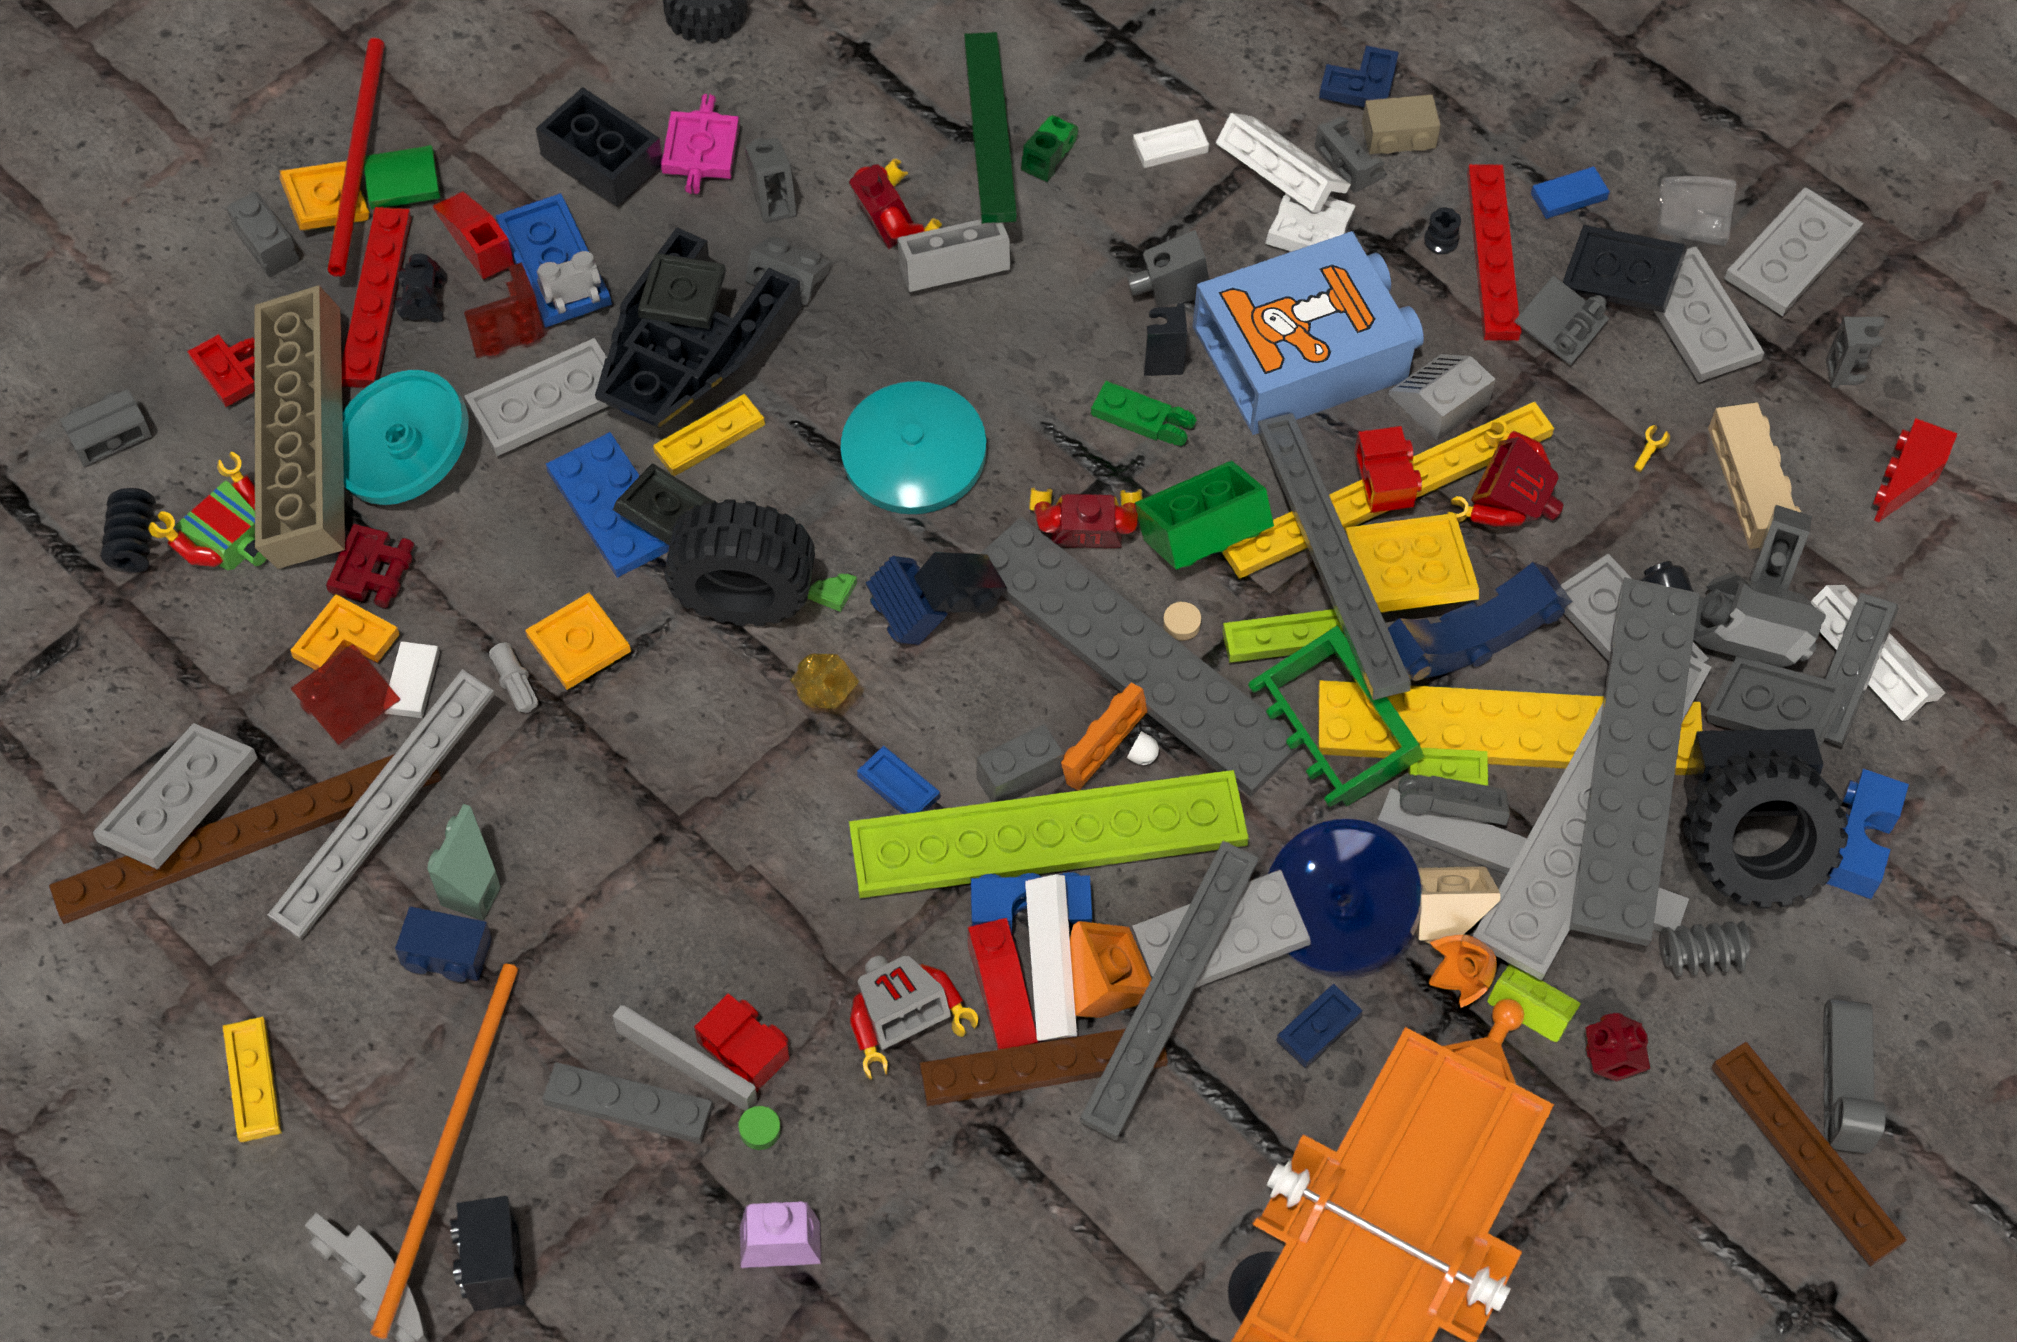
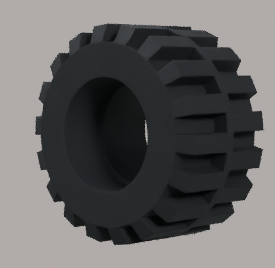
M663 0L664 15L668 26H672V31L676 35L682 34L683 39L688 41L696 39V43H703L704 40H710V43L718 42L717 38L722 37L726 39L731 36V31L737 32L741 28L740 23H744L746 20L747 0Z

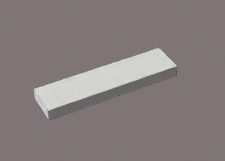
M1055 874L1025 881L1037 1041H1052L1077 1036L1065 875Z

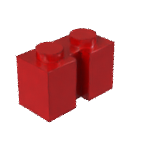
M1402 426L1358 432L1354 453L1370 513L1414 507L1417 492L1422 490V480L1419 470H1414L1412 462L1409 463L1413 461V447L1410 439L1405 440Z
M728 993L694 1026L697 1043L727 1069L755 1085L757 1092L789 1060L788 1039L775 1025L771 1024L767 1027L764 1023L761 1025L756 1021L759 1015L750 1003L744 999L738 1002Z

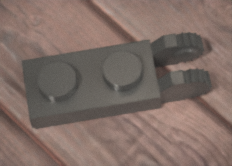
M1413 774L1404 775L1398 784L1400 793H1402L1400 795V805L1404 810H1408V812L1413 811V813L1421 814L1430 809V811L1438 812L1445 816H1460L1476 819L1482 823L1503 825L1507 824L1510 816L1507 791L1502 788L1437 776H1414Z

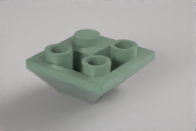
M463 804L458 815L450 818L445 830V840L440 850L436 849L432 853L427 869L441 906L484 921L501 886L471 806Z

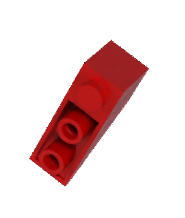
M464 191L433 206L435 213L483 280L514 265L508 237L493 216Z
M1915 418L1909 431L1902 429L1894 447L1895 450L1900 451L1898 458L1891 457L1883 476L1890 479L1888 485H1880L1873 501V505L1879 507L1874 521H1882L1938 480L1947 463L1958 433Z

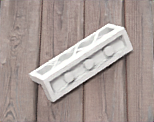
M1231 113L1216 141V144L1313 212L1321 211L1331 191L1346 193L1351 185L1252 116Z
M1826 585L1811 601L1826 614L1820 633L1837 650L1858 599L1845 585ZM1889 633L1868 685L1902 721H1906L1926 702L1938 701L1945 692Z

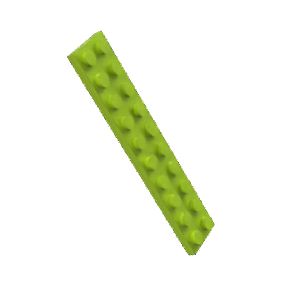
M1234 770L849 821L859 898L970 884L971 878H979L986 874H996L1001 877H1019L1026 873L1043 874L1218 850L1223 841L1236 847L1248 846L1249 840Z

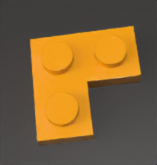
M335 594L290 651L294 659L325 674L346 646L378 663L400 634L398 628L393 624Z

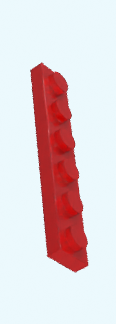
M1469 164L1467 179L1483 340L1519 341L1521 327L1514 322L1519 316L1503 164Z
M375 207L341 365L342 387L366 388L379 379L399 283L398 273L402 268L412 219L410 209Z

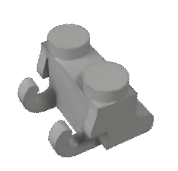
M578 252L572 257V260L561 264L554 262L543 263L539 266L538 271H536L538 286L545 302H553L558 314L566 312L564 304L590 297L592 303L600 302L597 287H600L601 280L593 255L590 252Z

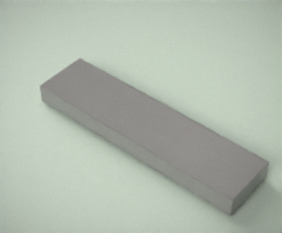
M620 1005L613 1014L616 1032L737 1107L747 1111L758 1103L755 1085L625 1005Z

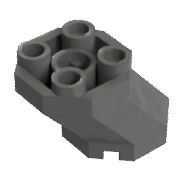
M1734 571L1712 579L1706 586L1711 592L1704 599L1699 596L1694 641L1704 648L1781 668L1795 664L1798 660L1805 661L1812 656L1816 650L1815 641L1826 618V614L1804 594L1745 580Z

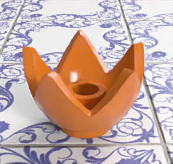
M1464 934L1445 936L1430 943L1445 958L1433 973L1429 985L1443 989L1460 990V1008L1476 1001L1489 989L1496 974L1497 961L1494 952L1487 944L1473 936Z

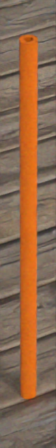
M503 964L371 1329L370 1333L377 1338L385 1339L388 1337L518 972V968L512 964Z

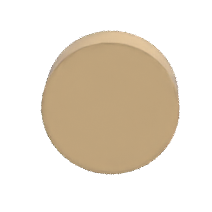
M1176 602L1166 609L1163 628L1173 638L1185 641L1192 639L1198 634L1201 626V614L1194 605L1188 602Z

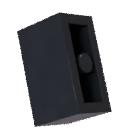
M934 552L914 576L934 612L985 613L997 605V600L1007 590V586L987 554Z

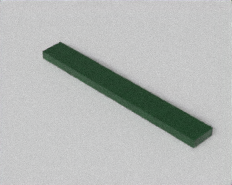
M997 32L964 33L981 223L1017 222Z

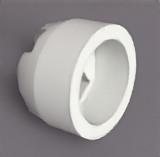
M1141 731L1127 759L1143 766L1151 764L1158 756L1159 747L1157 741Z

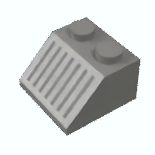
M1441 354L1389 390L1388 395L1438 441L1489 405L1496 379L1471 356Z

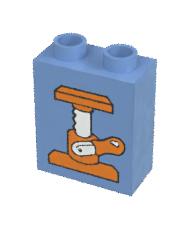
M1352 231L1197 284L1192 327L1253 435L1259 433L1258 421L1293 413L1297 420L1401 383L1409 376L1414 349L1421 347L1424 340L1422 326L1416 312L1410 306L1398 308L1389 293L1391 291V278L1384 259L1378 253L1366 255Z

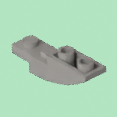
M315 1213L304 1225L312 1238L308 1244L324 1259L328 1260L332 1255L342 1263V1266L339 1268L340 1271L358 1285L355 1291L362 1302L358 1306L359 1309L374 1322L395 1263L380 1244L360 1225L346 1237L319 1214ZM406 1283L391 1325L393 1329L390 1331V1334L398 1342H429L419 1306Z

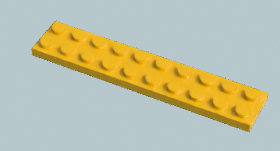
M1319 680L1317 747L1322 755L1385 758L1400 749L1391 736L1389 729L1356 682ZM1410 686V691L1387 696L1421 748L1487 751L1488 764L1563 769L1567 768L1604 700V696ZM1692 702L1682 721L1675 775H1686L1696 732L1702 731L1701 702Z

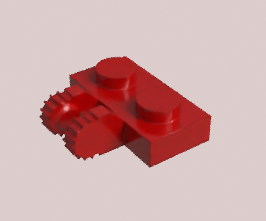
M218 334L187 351L192 363L225 407L255 392V381L252 379V377H255V338L248 337V339L228 347Z

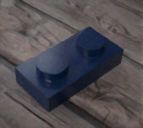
M1333 983L1277 1035L1276 1041L1306 1068L1362 1016L1363 1010Z

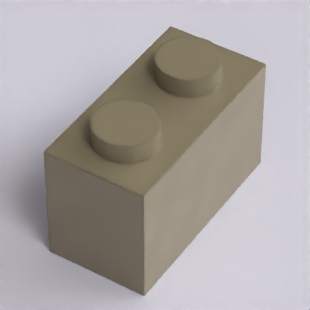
M1433 94L1365 101L1362 127L1369 155L1413 150L1423 151L1436 148L1441 126Z

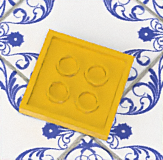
M1455 513L1345 528V533L1380 612L1479 600V586Z

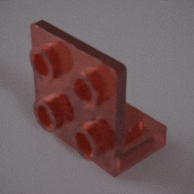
M522 262L508 267L511 281L506 283V287L510 297L464 312L476 358L493 356L503 350L519 345H527L535 340L544 338L536 296Z

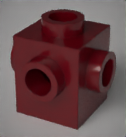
M1610 1013L1602 1016L1600 1022L1585 1027L1588 1040L1586 1050L1592 1061L1594 1073L1614 1081H1620L1651 1069L1646 1047L1648 1045V1036L1642 1027V1023L1625 1017L1621 1013Z

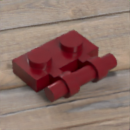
M353 524L345 541V550L340 552L326 583L328 593L364 601L369 589L375 590L377 594L374 604L381 608H387L391 598H395L401 587L399 580L403 571L409 569L413 560L411 553L415 546L414 542L402 538L397 548L389 546L391 539L388 532ZM381 561L390 564L385 575L376 574Z

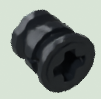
M1442 207L1432 212L1428 230L1424 236V243L1430 251L1437 254H1449L1457 248L1462 220L1461 216L1454 209Z

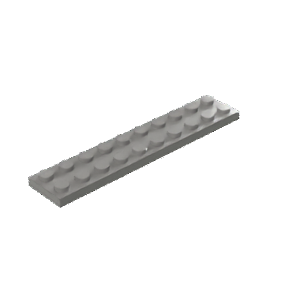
M1692 656L1682 721L1711 669V666ZM1603 703L1499 888L1500 901L1484 915L1473 937L1487 944L1495 956L1541 981L1570 929L1572 903Z

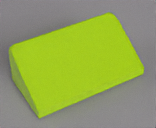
M1509 964L1497 980L1488 998V1003L1493 1007L1502 999H1513L1519 1002L1524 1010V1021L1522 1024L1553 1042L1559 1041L1581 1005L1577 1000L1512 964Z

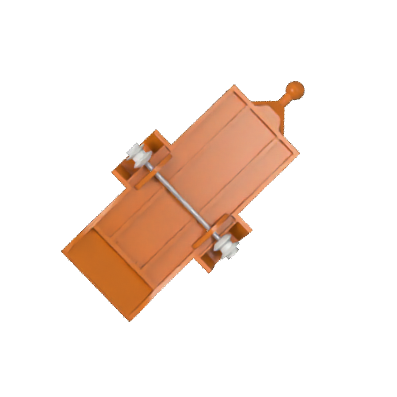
M1502 999L1495 1004L1492 1010L1494 1025L1487 1038L1441 1046L1405 1027L1337 1152L1303 1134L1292 1159L1287 1162L1285 1167L1279 1163L1277 1164L1267 1183V1186L1273 1189L1270 1196L1271 1199L1263 1214L1255 1219L1253 1225L1285 1242L1286 1245L1231 1342H1432L1439 1327L1466 1342H1477L1493 1309L1500 1311L1510 1291V1288L1505 1285L1522 1253L1519 1249L1492 1236L1488 1232L1554 1104L1516 1084L1501 1047L1507 1033L1520 1027L1524 1021V1010L1519 1002L1513 999Z

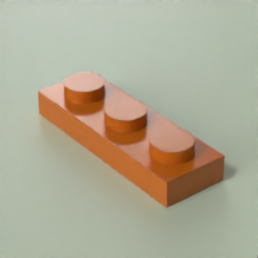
M1131 682L1122 693L1115 695L1104 714L1089 725L1086 734L1076 746H1072L1067 750L1061 762L1067 785L1079 791L1147 713L1143 688Z

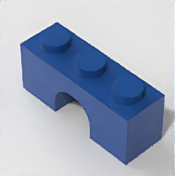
M1866 769L1862 770L1856 782L1849 780L1842 798V802L1848 804L1846 810L1848 824L1843 828L1848 834L1847 846L1839 848L1838 852L1843 856V859L1838 868L1831 867L1828 872L1831 879L1826 884L1872 899L1882 882L1891 849L1872 842L1867 837L1865 829H1876L1890 834L1901 815L1909 784Z
M1066 872L1060 875H1065L1069 936H1071L1073 925L1078 921L1092 923L1090 876ZM1026 873L1019 877H1001L996 874H986L979 878H971L972 926L1007 918L1012 934V920L1019 911L1027 909L1025 881L1041 878V876L1035 873Z

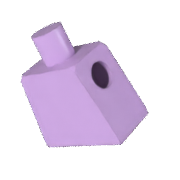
M774 1202L747 1205L740 1224L741 1268L821 1264L820 1221L808 1203Z

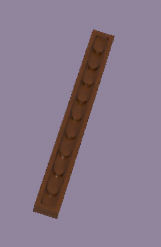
M395 754L195 829L159 869L126 855L52 883L49 887L59 918L63 924H67L342 819L349 813ZM438 769L433 772L422 788L441 781Z

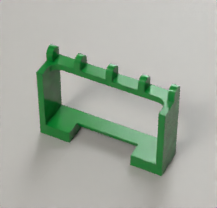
M1338 625L1257 676L1248 684L1252 692H1258L1266 687L1277 701L1266 710L1269 718L1274 719L1285 713L1297 731L1286 740L1289 748L1294 749L1305 743L1317 762L1306 770L1309 778L1315 779L1325 773L1336 789L1324 798L1329 807L1336 805L1340 801H1343L1346 807L1425 757L1420 744L1387 697L1372 699L1348 640ZM1333 653L1336 654L1349 675H1352L1400 748L1343 785L1279 691L1280 687Z

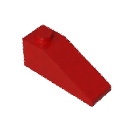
M1007 918L968 927V950L997 1050L1038 1043L1021 967Z

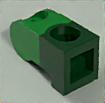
M1055 115L1048 117L1023 145L1021 171L1048 182L1054 175L1057 164L1065 156V153H1068L1073 147L1078 135V126L1066 122Z

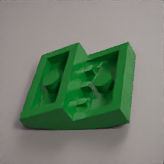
M432 145L366 155L364 169L371 209L440 199Z

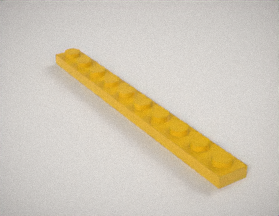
M1535 401L1495 419L1503 420L1506 423L1507 432L1516 431L1539 442L1551 437L1554 431L1553 425ZM1495 420L1413 456V461L1409 463L1412 462L1414 470H1419L1422 480V490L1417 492L1416 498L1488 466L1497 447L1487 445L1484 435L1485 431H1489L1494 435H1500L1499 432L1491 428L1492 422ZM1362 480L1329 494L1344 531L1346 527L1356 526L1387 512L1370 513ZM1292 511L1274 519V526L1262 531L1258 536L1246 538L1222 551L1239 579L1308 548Z

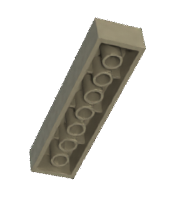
M320 285L254 305L255 548L277 569L345 550L341 318L339 306Z

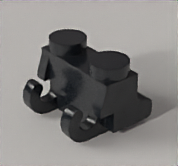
M421 253L413 254L409 257V263L405 264V269H401L398 273L403 293L402 297L397 298L395 302L397 313L402 319L409 318L411 321L427 318L433 323L443 321V313L440 311V307L436 306L437 296L433 291L434 287H443V282L447 280V273L428 255Z

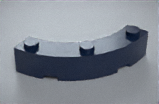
M1532 562L1510 580L1496 588L1498 596L1480 606L1475 602H1471L1445 613L1440 618L1441 622L1432 624L1427 618H1399L1388 627V630L1409 678L1413 681H1418L1423 678L1446 674L1471 664L1477 667L1486 663L1494 653L1515 643L1544 623L1550 624L1558 620L1565 613L1564 608L1573 601L1548 567Z

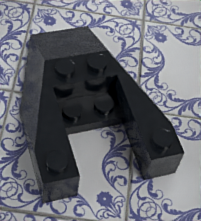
M676 227L658 252V254L710 262L707 240ZM652 260L621 302L619 319L611 337L608 358H605L595 393L596 400L657 428L661 427L785 332L802 307L800 281L768 268L735 316L730 318L714 311L710 328L707 329L639 318L638 307L651 269Z

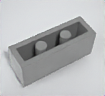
M981 219L898 238L899 269L909 292L1010 269V239L1002 222L981 223Z

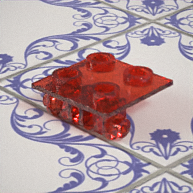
M354 644L348 646L290 688L301 701L299 705L307 715L312 714L338 746L401 700Z

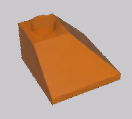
M1082 921L1074 924L1070 937L1075 1015L1102 1018L1139 1005L1152 978L1130 928L1127 926Z

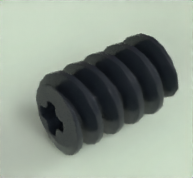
M124 488L114 491L108 496L105 513L106 521L103 529L105 534L102 539L103 547L100 556L102 561L114 570L125 573H139L148 569L149 561L147 557H149L151 551L148 545L152 540L149 525L155 515L153 506L156 503L154 496L149 492L139 488Z

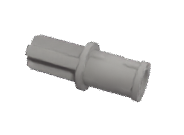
M504 642L492 647L489 651V657L500 675V686L507 689L517 711L523 713L531 712L532 709L537 707L538 700L527 680L529 676L527 669L520 666L510 643Z

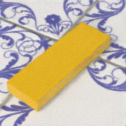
M744 393L654 444V453L671 475L675 477L765 425V419Z
M264 1017L222 1025L238 1140L242 1143L281 1134L267 1025Z

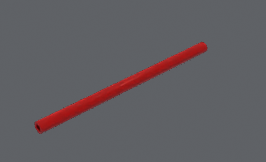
M379 38L369 39L327 268L329 274L336 277L343 276L346 272L385 43Z

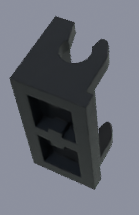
M1177 303V306L1153 308L1149 311V318L1156 319L1162 317L1167 320V323L1147 326L1145 361L1143 365L1144 376L1183 375L1188 333L1185 304Z

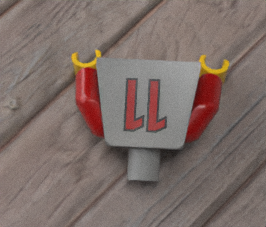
M883 956L871 958L865 966L867 974L860 976L858 979L860 993L853 999L850 1014V1024L859 1051L864 1050L866 1056L863 1061L864 1073L870 1080H872V1076L868 1067L874 1061L883 1064L885 1075L888 1072L887 1060L884 1055L877 1053L875 1045L879 1044L883 1050L950 1017L949 1009L955 1016L952 1021V1030L957 1036L964 1037L966 1033L959 1019L965 1018L969 1020L974 1029L978 1024L977 1013L973 1009L963 1008L960 1003L963 999L947 973L925 964H918L910 956H902L889 963Z

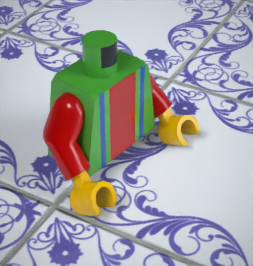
M230 452L229 455L236 464L235 469H226L220 459L217 463L219 473L232 478L233 482L231 484L225 480L176 525L173 516L165 511L159 512L157 516L166 524L167 529H160L153 522L149 525V532L152 536L156 538L166 537L169 540L168 545L191 565L220 566L226 570H233L244 559L254 566H260L267 560L255 548V486L248 475H242L240 472L241 459L234 452Z

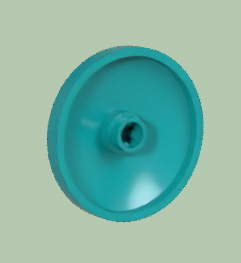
M405 370L384 376L357 394L342 412L344 487L354 496L365 502L390 505L416 498L439 483L457 462L468 434L469 419L467 408L462 397L453 386L435 373L424 370Z
M902 382L889 385L872 393L860 402L850 414L841 437L842 463L846 476L853 488L873 505L900 514L929 513L945 508L961 499L979 479L987 454L985 429L975 408L957 392L930 382Z

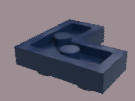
M1366 46L1360 70L1326 64L1319 98L1361 107L1365 106V101L1388 99L1399 52Z

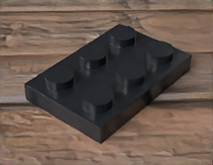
M1583 225L1563 283L1583 297L1589 298L1600 295L1608 302L1665 313L1687 252L1686 246L1682 243Z

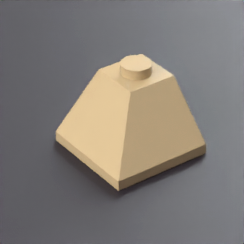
M1486 867L1408 868L1413 928L1418 939L1424 940L1426 943L1430 944L1432 941L1445 936L1465 934L1500 901V891Z

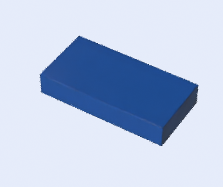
M1595 167L1534 185L1531 190L1532 197L1546 219L1607 200L1610 193Z
M885 746L881 747L857 770V777L902 814L927 811L940 799L939 790Z

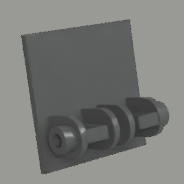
M1552 276L1514 322L1571 365L1609 318L1604 315L1606 300L1602 296L1589 297L1586 301L1555 276Z

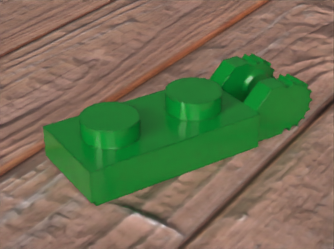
M1105 381L1091 407V415L1093 417L1155 441L1159 439L1177 446L1184 445L1188 438L1186 431L1179 427L1191 429L1197 421V417L1194 416L1195 414L1184 410V408L1172 407L1109 381Z

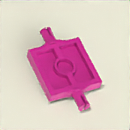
M707 94L702 95L700 110L692 112L671 111L661 163L662 173L688 176L685 190L692 194L693 189L694 194L700 192L702 177L731 179L740 127L739 116L721 115L713 112L716 98L709 94V99Z

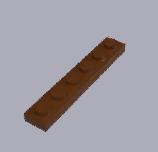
M1126 1028L921 1062L920 1072L926 1105L933 1106L1100 1078ZM1165 1046L1154 1068L1167 1066L1168 1059Z
M1744 1042L1713 1063L1711 1067L1870 1267L1903 1246L1907 1241L1904 1235L1747 1042Z

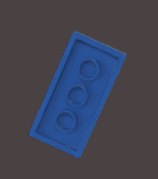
M561 193L495 215L496 222L509 239L512 258L545 328L612 305L610 294L601 276L600 287H597L600 302L592 303L590 297L564 304L566 312L558 314L553 302H545L537 282L538 276L536 271H538L539 266L546 262L561 264L572 260V257L578 252H589Z
M611 432L546 463L548 474L617 578L668 552V544L613 511L616 500L640 475Z

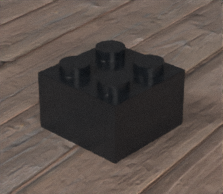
M508 1195L457 1202V1218L450 1219L452 1242L457 1244L460 1258L453 1259V1273L455 1284L460 1285L462 1299H469L474 1312L524 1305L525 1293L519 1222Z

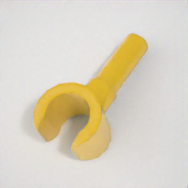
M1652 425L1647 429L1646 439L1648 442L1633 467L1636 471H1642L1656 448L1660 449L1668 445L1670 441L1668 431L1664 433L1660 441H1653L1652 436L1656 432L1657 426Z

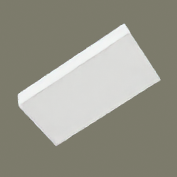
M1198 119L1133 135V144L1143 168L1208 153L1209 150L1208 141Z
M409 642L400 643L383 706L385 714L423 718L440 655L438 646Z

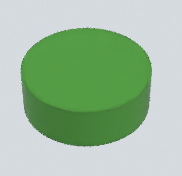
M755 1106L748 1109L739 1120L740 1137L743 1143L751 1149L764 1150L770 1148L777 1142L781 1133L777 1114L765 1106Z

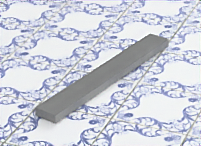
M463 669L460 671L268 913L269 919L298 939L302 940L492 699L495 695L494 690Z
M1390 788L1376 826L1504 874H1508L1527 839L1493 825L1482 823L1476 819L1445 816L1438 812L1430 811V809L1421 814L1413 813V811L1408 812V810H1404L1400 805V795L1402 793L1393 788ZM1659 888L1653 929L1661 932L1663 927H1670L1674 931L1677 926H1680L1689 898Z

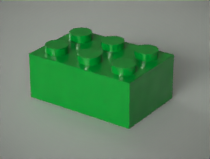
M1232 460L1135 502L1143 540L1176 570L1181 567L1191 566L1197 560L1210 554L1222 552L1230 545L1246 538L1256 537L1262 531L1274 526L1266 488Z

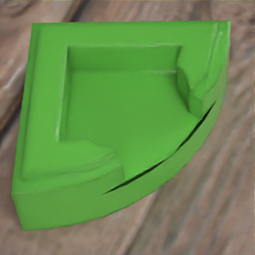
M838 574V577L828 578L823 581L818 580L809 588L807 599L841 612L857 584V576Z

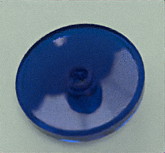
M1335 819L1307 828L1282 848L1268 872L1270 874L1278 870L1282 871L1311 941L1310 945L1287 954L1300 965L1321 974L1351 976L1382 966L1406 946L1412 938L1421 918L1423 883L1412 855L1396 836L1386 829L1367 821ZM1352 899L1350 903L1341 906L1344 900Z

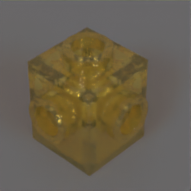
M818 653L810 654L802 659L798 664V671L790 679L791 683L798 690L797 696L804 704L811 708L834 709L846 699L860 682L838 654Z

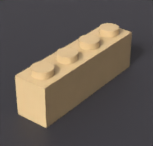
M1758 402L1716 408L1708 430L1749 549L1760 548L1775 505L1801 512L1798 506H1794L1791 497L1790 480L1788 476L1783 475L1780 466L1779 449L1776 445L1773 446L1769 435V421L1766 416H1762Z

